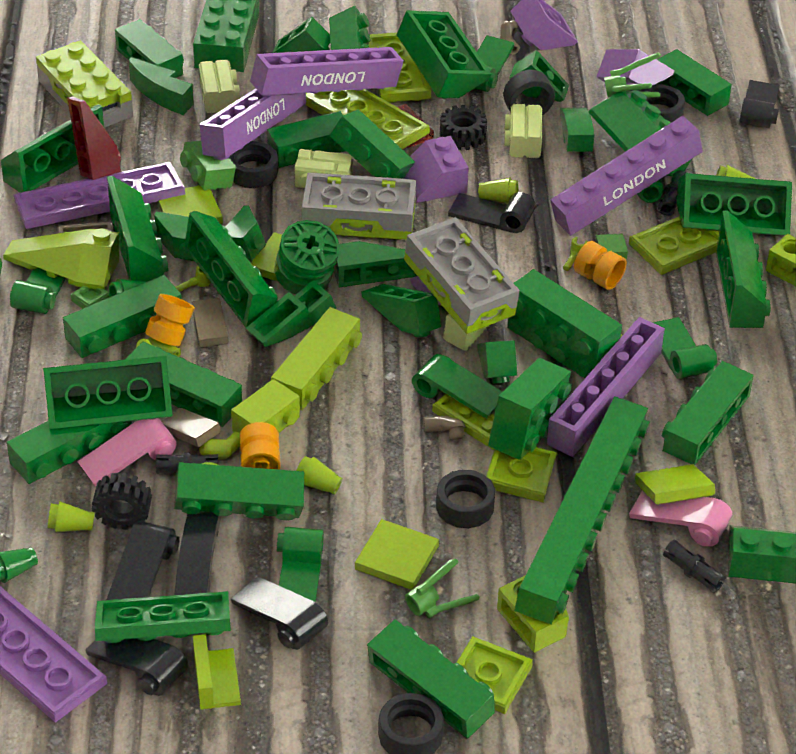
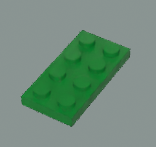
M228 591L97 601L95 618L96 641L117 643L123 639L131 638L148 641L158 636L184 638L190 634L198 633L214 636L222 634L224 631H231Z

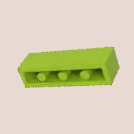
M329 307L271 376V380L275 379L300 396L301 411L310 401L313 402L316 399L320 388L324 383L327 384L331 380L333 372L337 367L345 363L350 351L359 346L362 339L360 318Z

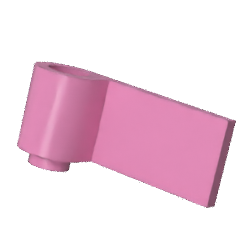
M159 418L137 420L80 459L78 463L96 487L99 480L102 481L105 475L110 478L111 473L120 472L146 453L153 460H156V454L172 455L176 449L177 442Z
M642 490L629 516L632 519L688 526L689 533L697 544L711 547L719 542L732 517V510L722 500L709 497L656 505Z

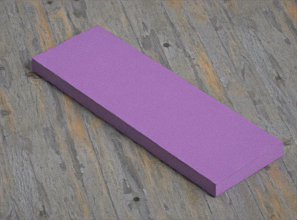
M171 162L108 175L114 176L141 192L144 203H152L166 198L185 195V187ZM107 176L95 180L84 179L13 195L15 205L26 229L110 212Z
M0 586V674L56 723L107 684V677Z

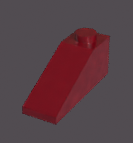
M68 97L67 101L80 175L95 180L121 172V154L117 149V145L84 100Z

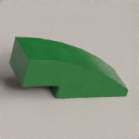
M131 57L129 59L130 81L147 98L183 116L194 105L192 83L176 79V73L173 70Z
M560 108L563 141L566 143L567 152H593L595 134L591 115L588 113L587 108Z
M313 280L295 296L290 292L285 294L246 329L266 347L282 342L307 330L319 321L329 307L334 309L337 307L332 296Z

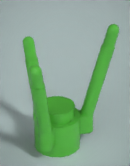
M657 52L623 68L611 70V76L604 77L607 97H611L620 91L651 88V83L627 85L626 77H620V75L659 58L661 54ZM641 92L647 98L660 97L659 92Z
M457 559L449 560L424 583L405 594V601L409 609L416 616L426 613L428 618H431L439 612L480 599V596L475 594L436 606L439 595L433 585L458 564Z

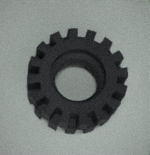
M457 105L452 106V110L447 108L440 117V137L451 136L458 150H461V147H465V150H470V146L475 149L478 147V144L482 145L486 139L487 118L485 113L481 114L480 109L474 111L473 106H470L468 109L465 108L466 105H461V108H458Z
M111 473L110 478L105 475L102 481L99 480L97 482L91 508L92 512H95L97 520L102 518L101 523L107 525L109 522L112 523L111 528L114 529L117 528V525H121L122 530H127L128 525L132 528L138 520L143 522L147 520L152 500L151 489L146 487L144 480L138 483L137 476L133 475L130 479L127 478L128 473H122L121 477H118L117 473Z

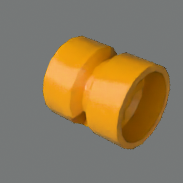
M591 240L584 244L577 254L574 262V271L589 280L593 279L594 283L611 290L622 279L627 261L624 257L612 251L608 252L607 248Z
M160 294L154 307L157 315L150 318L145 333L161 343L180 346L186 332L183 325L190 322L195 307L178 297Z
M254 422L245 426L240 432L241 467L280 470L279 432L276 427L265 422Z

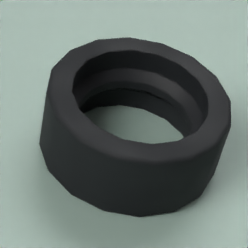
M525 70L510 78L503 91L504 102L509 111H511L513 104H517L516 99L521 92L527 88L539 86L542 87L539 96L532 102L526 103L525 106L540 105L542 107V116L547 113L555 99L554 89L548 78L537 70Z
M657 84L652 85L651 88L639 91L660 93V97H650L646 100L650 105L661 104L670 107L669 109H659L661 111L660 115L665 120L673 122L683 116L685 99L679 90L671 86Z
M250 141L242 149L237 150L229 157L236 167L233 180L236 185L244 188H260L271 184L277 178L278 155L276 150L266 143ZM251 161L265 164L256 168L241 166V164Z
M465 469L452 471L445 475L437 485L436 510L439 517L447 524L457 528L469 529L481 526L489 521L494 513L496 489L492 481L482 473ZM466 491L479 495L484 501L474 506H460L452 503L448 496L456 492Z
M406 693L393 697L381 708L378 720V736L382 747L388 754H434L441 745L444 717L441 708L434 700L421 694ZM416 716L426 720L431 725V730L422 737L407 738L396 734L391 729V724L400 717Z

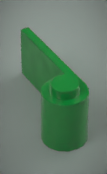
M486 35L477 53L492 75L474 89L489 92L491 88H495L498 75L514 48V42Z
M40 268L33 269L27 281L16 280L10 293L11 307L47 314L49 309L52 310L54 308L56 296L66 278L59 275L52 278L47 276L46 270Z
M679 317L652 322L665 328L661 353L677 379L708 373L711 369L714 370V366L717 365L715 350L711 349L707 344L696 346Z
M442 354L433 355L412 377L413 387L421 396L433 398L441 390L486 419L496 410L498 396L502 393L496 387Z
M285 527L284 533H278L277 552H282L279 586L308 598L315 603L323 554L324 530Z

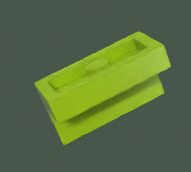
M206 634L193 635L200 710L241 705L234 648L208 651Z

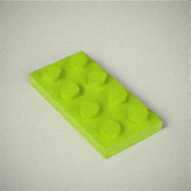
M397 32L370 34L369 48L392 47L404 60L396 87L377 89L379 97L389 103L431 99L430 85L397 37Z

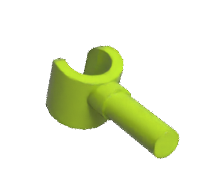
M578 237L572 238L570 257L563 266L565 271L570 270L577 254L584 245L577 243Z
M197 266L195 277L175 286V288L181 292L195 285L207 287L211 282L200 267Z

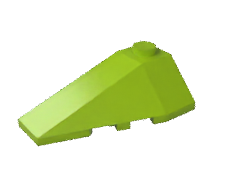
M102 228L85 229L12 240L3 254V259L28 269L40 268L46 270L47 276L52 278L58 275L68 278V284L77 287L105 289L119 263V232H112Z

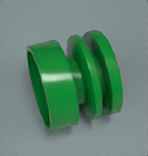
M311 220L297 221L286 228L281 237L274 267L277 281L284 289L297 294L313 280L323 289H326L332 279L334 266L339 255L340 245L335 233L328 226Z

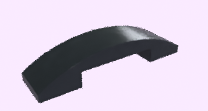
M204 511L197 514H187L179 552L174 595L209 593L212 559L216 536L218 537L221 516L215 515L213 512Z

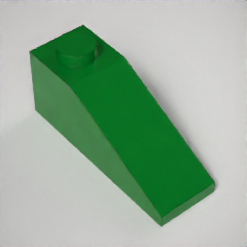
M361 241L339 244V255L334 266V274L339 288L417 276L404 260L405 249Z
M381 284L361 291L362 297L399 330L412 333L414 337L428 336L431 334L430 331L441 327L438 300L432 293Z

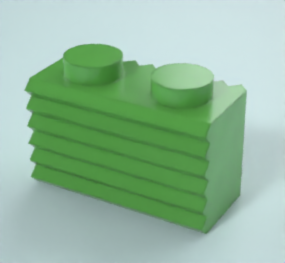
M201 141L184 143L183 151L180 154V162L182 167H186L189 170L193 181H197L204 191L207 189H221L222 187L230 189L232 187L236 167L233 161L231 162V159L217 160L214 159V156L203 155Z

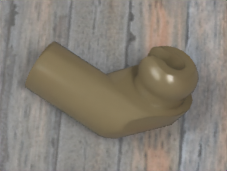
M507 20L501 25L500 39L514 42V48L510 53L514 55L520 49V46L512 38V34L518 31L516 29L518 24L514 20Z
M448 416L423 417L424 432L449 431V438L451 440L463 439L465 436L464 428L466 427L462 420Z

